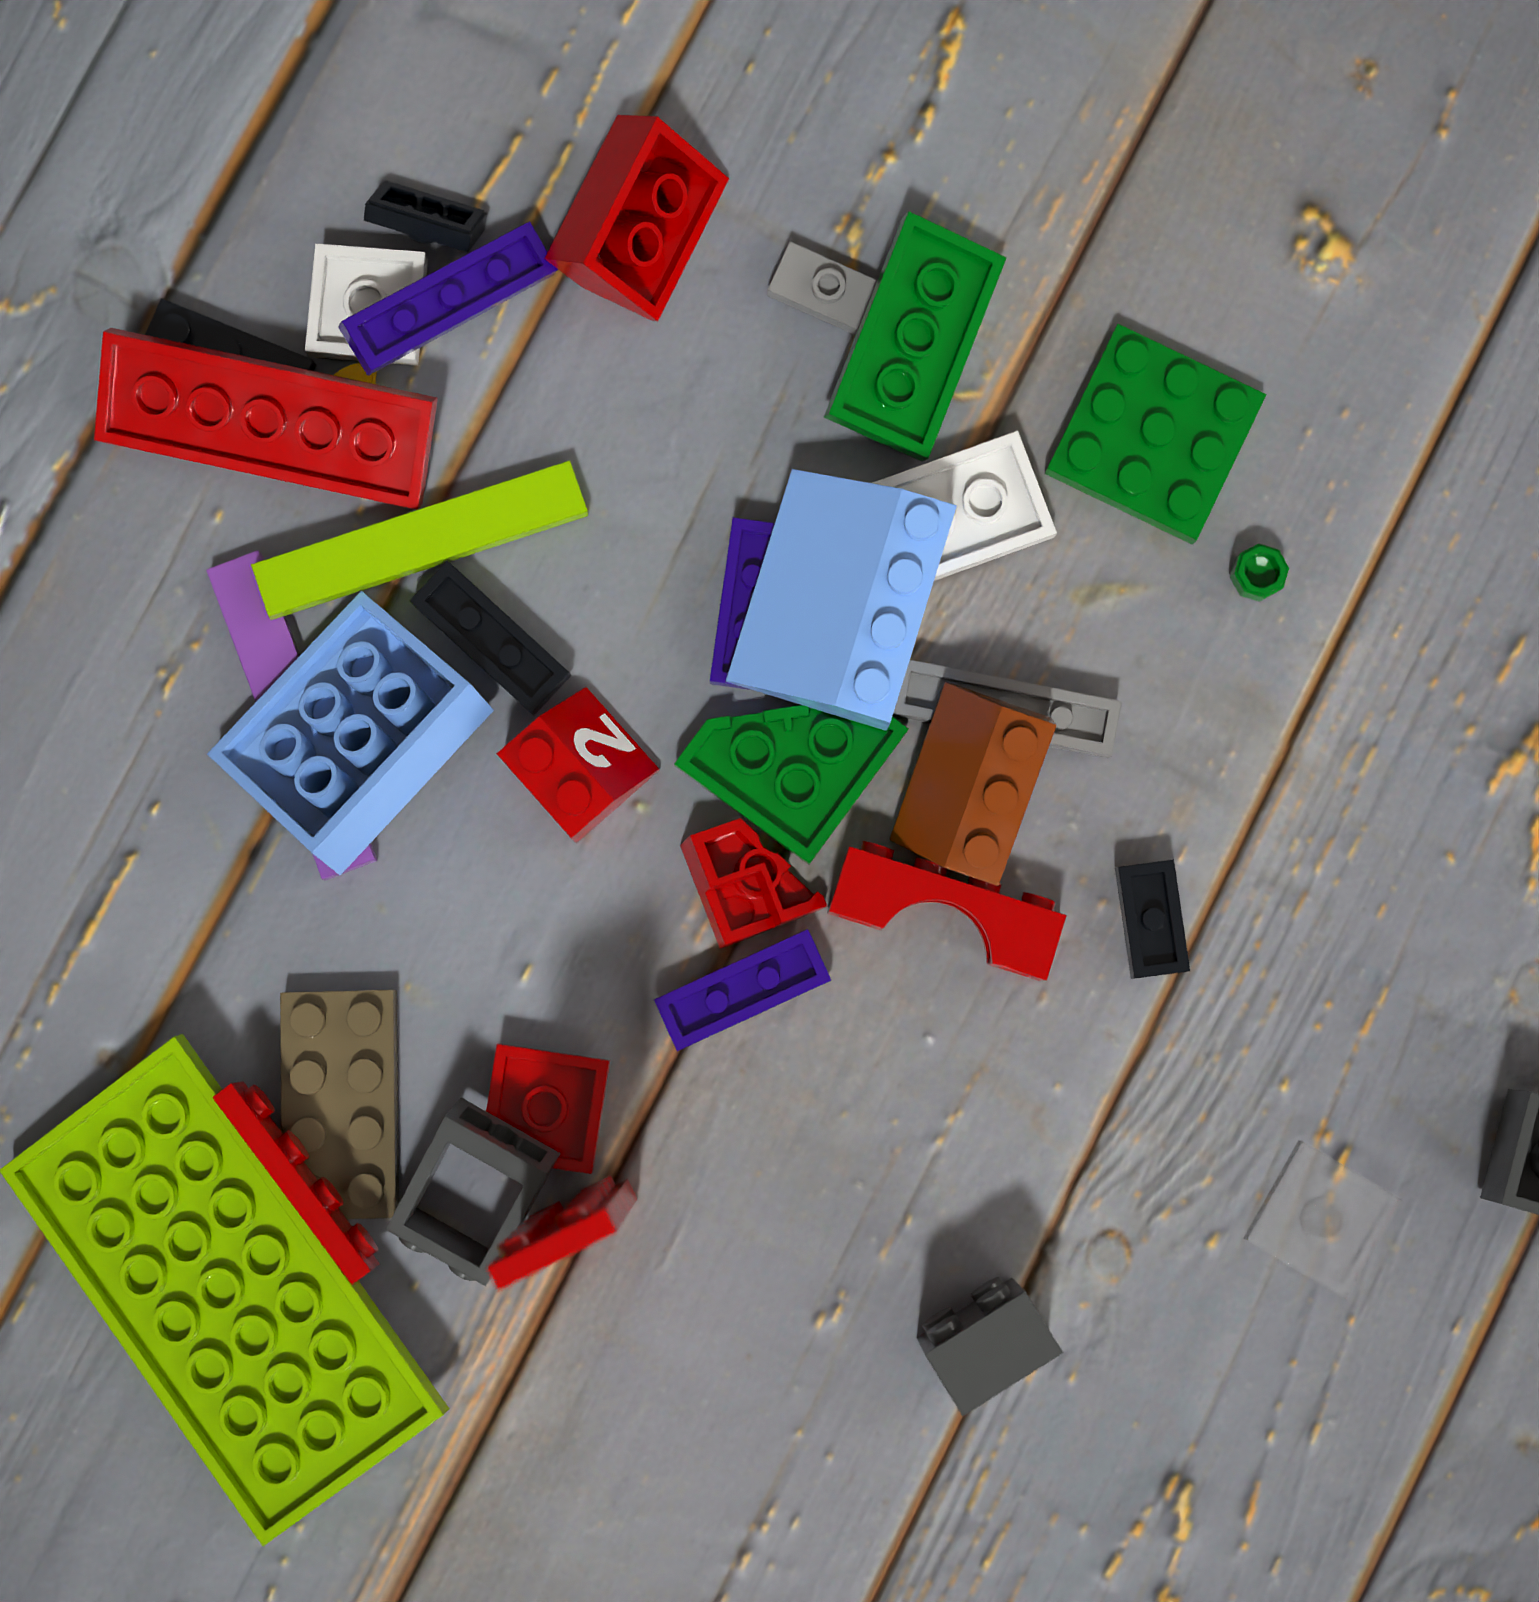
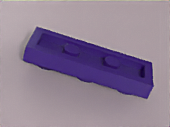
M732 518L710 674L711 685L748 689L728 683L726 678L775 523Z
M807 929L654 999V1002L676 1050L679 1051L831 981V978Z

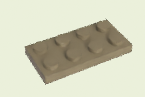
M397 990L280 993L281 1132L284 1134L288 1130L291 1131L303 1144L309 1154V1158L304 1163L316 1179L319 1180L323 1176L336 1188L344 1202L339 1209L346 1219L392 1218L399 1204Z

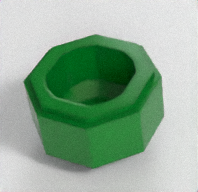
M1257 544L1235 557L1230 579L1240 596L1261 602L1284 588L1289 567L1279 549Z

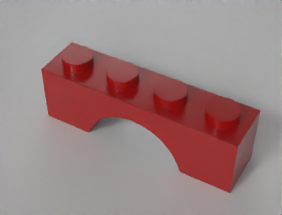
M862 841L860 849L849 846L827 914L882 930L898 912L911 905L925 902L945 904L962 912L976 926L984 943L987 965L1037 981H1047L1067 915L1053 911L1055 901L1028 892H1023L1020 901L999 894L1001 884L996 886L970 876L967 883L946 877L947 868L921 858L915 859L914 866L892 860L894 850L868 841Z

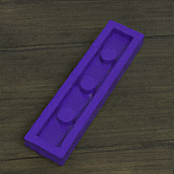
M529 221L342 320L338 328L367 376L548 279L558 269L545 260L548 252Z

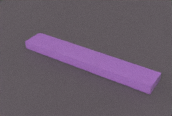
M259 550L206 569L255 702L300 656L286 616L274 620L268 617L251 564L264 560ZM371 843L342 874L377 861ZM313 854L322 880L326 881L339 876L338 873Z

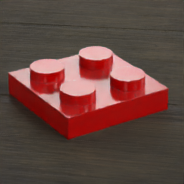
M497 1044L486 1111L561 1153L553 1169L592 1174L594 1171L610 1060Z

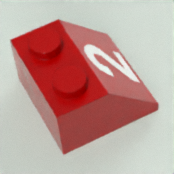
M584 687L538 716L496 753L576 843L660 771L656 764L587 687Z

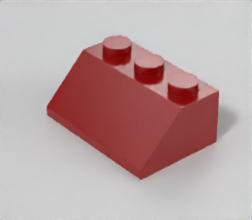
M617 115L545 260L582 288L651 321L658 322L729 178L658 116Z

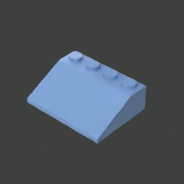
M792 469L726 682L887 731L892 720L957 505L901 488Z
M360 591L207 755L312 854L341 875L494 710L467 680L364 592Z

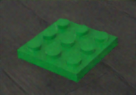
M1117 324L1044 474L1193 545L1206 523L1267 394Z

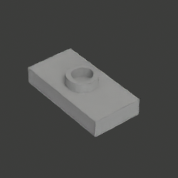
M789 242L768 287L767 296L856 335L877 280Z

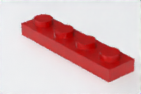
M242 1081L230 1083L213 1096L214 1101L349 1282L353 1285L380 1265L373 1255L378 1251L374 1239L361 1224L356 1223L352 1226L339 1209L344 1202L336 1188L323 1176L317 1180L304 1163L309 1158L307 1150L291 1131L288 1130L283 1134L269 1116L275 1112V1109L264 1092L255 1084L248 1088L245 1082Z

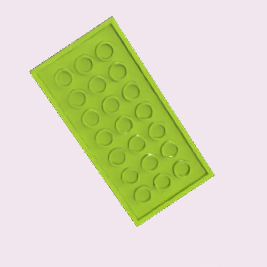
M181 1034L171 1038L2 1167L0 1173L264 1547L438 1420L450 1408L361 1283L357 1281L352 1285L214 1101L212 1097L220 1092L222 1088L186 1037Z

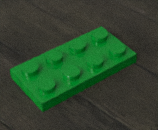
M908 211L901 219L824 418L921 462L929 459L1007 257Z

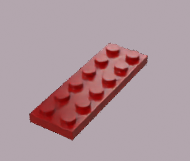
M109 328L103 331L94 440L418 510L423 505L438 398Z
M610 1175L580 1190V1193L571 1200V1203L566 1205L565 1209H563L561 1202L557 1201L531 1214L528 1219L523 1221V1224L519 1225L515 1231L510 1233V1236L504 1239V1242L497 1245L500 1255L487 1266L497 1290L500 1291L616 1233L637 1201L629 1180L626 1179L615 1185Z

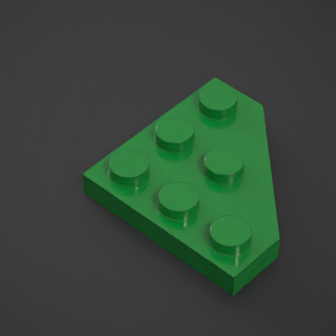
M803 705L765 710L761 713L734 717L711 718L705 721L676 760L674 766L810 865L908 732L909 728L892 717L891 723L887 731Z

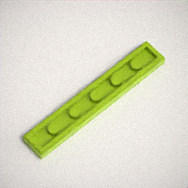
M569 460L251 564L268 617L274 620L444 564L447 560L450 562L587 517L588 510Z

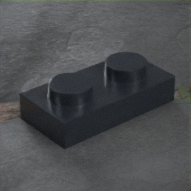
M1174 859L1116 867L1115 874L1131 979L1189 972L1190 965Z

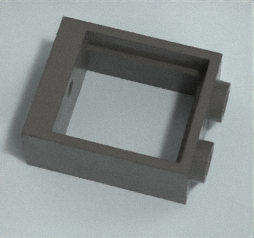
M461 1097L444 1116L385 1230L398 1236L400 1242L407 1248L420 1253L426 1252L444 1262L458 1277L468 1281H477L486 1286L491 1279L487 1266L500 1255L497 1245L504 1242V1239L510 1236L511 1232L523 1224L561 1153ZM450 1144L524 1185L490 1249L417 1208Z

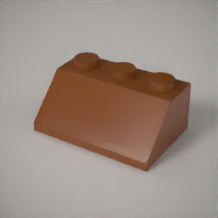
M945 681L889 840L944 868L999 886L1056 729V723L1051 717Z

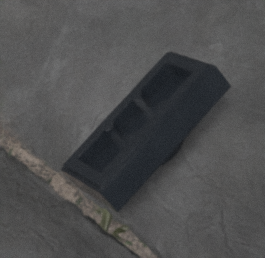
M386 180L383 181L365 203L363 221L406 233L417 242H435L469 253L485 230L487 212Z

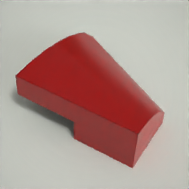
M741 818L692 834L680 845L720 949L810 915L827 906L824 896L818 891L813 894L788 870L791 865L778 853L764 848L760 842L759 835Z

